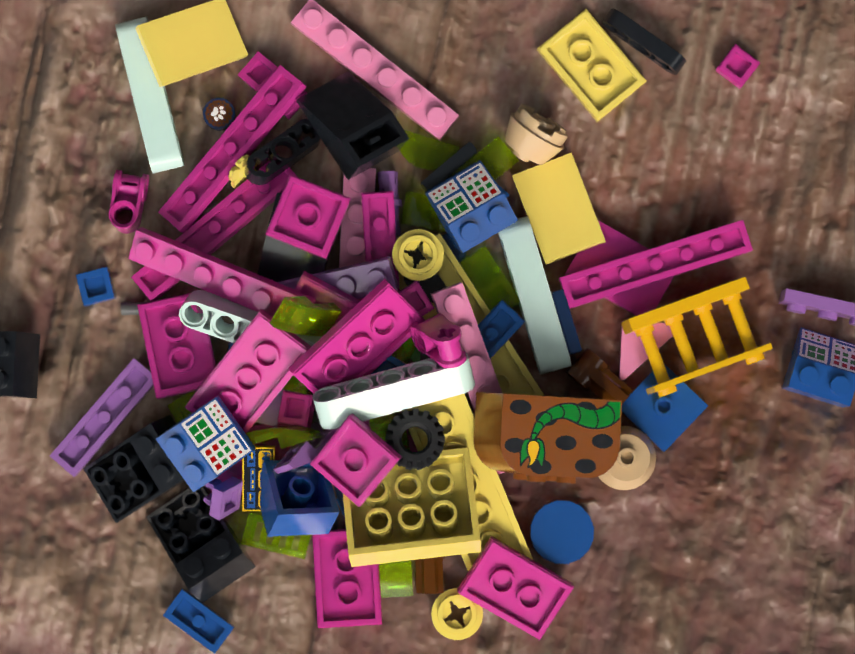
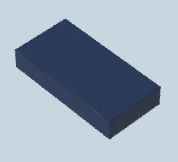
M564 290L554 291L551 295L569 355L580 353L582 348Z

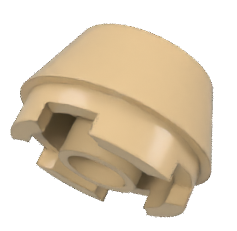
M521 104L516 113L510 114L504 140L514 149L512 153L525 162L530 160L543 165L564 149L563 143L568 136L565 134L566 131L548 117L546 119L537 113L532 115L534 108Z
M621 426L620 449L617 460L610 470L598 476L599 479L609 487L618 490H631L644 484L652 475L656 464L655 448L649 437L634 427Z

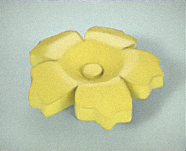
M248 154L237 160L236 166H233L229 172V180L234 189L247 180L245 166L249 158Z

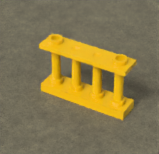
M746 277L629 318L621 323L625 335L635 332L637 337L640 336L658 383V385L646 389L648 395L658 392L660 398L678 391L676 384L744 359L747 365L765 359L763 352L773 349L772 345L769 343L757 347L740 303V299H742L740 293L750 289ZM720 300L723 301L724 305H728L745 350L744 353L728 358L710 311L713 310L712 303ZM694 311L695 316L699 315L716 360L715 364L701 369L698 367L681 322L684 320L682 314ZM662 321L665 322L666 326H670L687 374L671 380L652 333L655 331L653 325Z

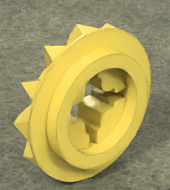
M415 229L405 232L397 239L393 247L392 259L399 274L412 281H425L436 275L440 270L444 260V250L440 240L434 234L426 230ZM420 242H423V254L427 255L428 258H432V260H420L419 265L417 264L415 269L413 268V257L404 253V251H416L417 247L420 246Z
M458 588L444 591V593L436 598L431 616L436 630L441 635L452 640H463L472 636L479 629L483 619V609L480 605L460 595L457 592ZM450 601L459 609L470 606L463 614L465 626L462 627L461 623H458L456 619L444 621L452 613Z

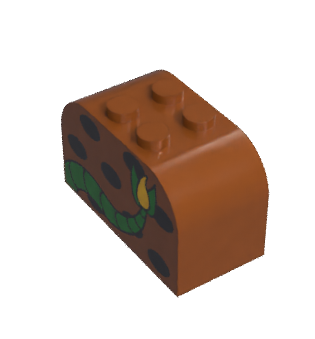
M476 392L474 447L476 454L488 468L495 471L513 473V479L527 480L530 482L556 481L558 483L576 484V477L594 478L601 476L611 469L619 454L622 400Z

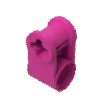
M122 170L115 171L109 219L113 226L121 233L129 234L135 232L141 224L144 202L146 201L149 188L148 174L135 176L123 174ZM121 211H132L133 217L129 223L120 224L117 222V217Z
M437 314L410 329L411 338L416 348L438 363L440 367L456 368L466 361V352L461 348L459 340L462 334L461 329L447 320L443 314Z

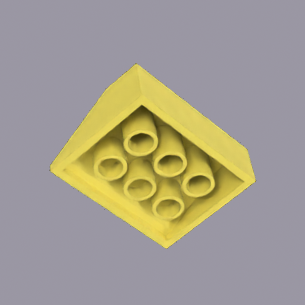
M469 447L442 450L440 456L432 465L426 466L421 470L405 469L406 467L396 464L360 507L343 494L348 555L351 567L481 552Z

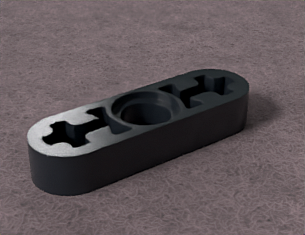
M611 9L602 21L604 27L667 72L677 75L686 63V59L679 52L620 11Z
M308 119L298 121L251 154L245 166L246 178L256 185L267 184L319 146L321 138ZM302 132L305 134L311 132L313 134L312 138L307 136L298 145L297 141L301 138ZM287 146L291 149L292 156L288 158L280 157L276 153L275 148ZM269 158L271 162L268 163L265 172L262 170L256 172L254 170L255 164L258 167H262Z

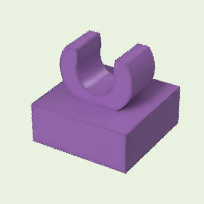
M232 476L222 482L220 479L215 478L205 485L212 490V493L203 499L207 505H210L209 516L221 520L240 508L242 480Z

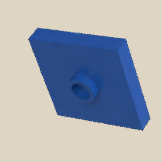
M665 365L670 380L677 378L678 376ZM652 371L622 404V413L638 429L645 433L662 452H665L708 405L684 382L676 384L678 391L659 398L658 392L648 395L646 389L658 385Z

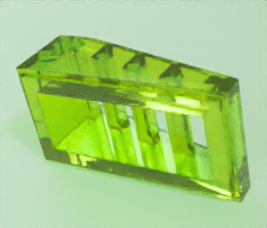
M249 513L241 544L301 559L306 558L311 535H301L297 550L291 549L294 536H287L285 547L279 546L281 536H274L272 544L266 543L267 533L262 515ZM257 522H262L263 527L259 541L253 540Z

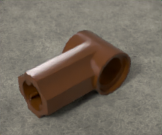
M588 348L566 372L578 385L586 391L590 390L599 399L622 400L623 404L633 392L630 387L608 369L609 366L598 355Z
M445 556L415 560L416 594L444 593L443 559H445Z

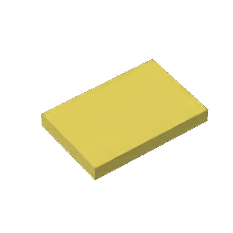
M212 0L137 25L135 28L159 87L248 56L226 0Z
M587 9L537 48L540 55L596 122H599L647 82Z
M572 153L512 175L546 265L606 242Z

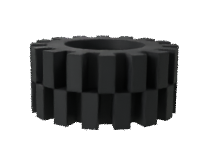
M419 409L405 410L400 415H396L388 425L385 442L402 456L397 462L398 466L406 467L405 469L421 470L426 466L432 465L440 456L445 442L444 429L439 424L438 419L429 414L430 412L426 410L424 412L419 411ZM411 427L422 429L428 438L426 447L419 452L407 450L402 443L403 433Z

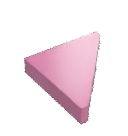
M665 323L653 325L655 331L652 333L658 349L673 337L670 326H666ZM621 325L619 379L623 381L648 359L640 336L637 337L635 332L625 335Z

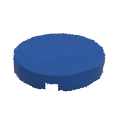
M556 500L543 505L535 513L530 524V539L534 549L543 559L555 564H569L581 559L589 551L594 539V526L589 514L580 505L567 500Z

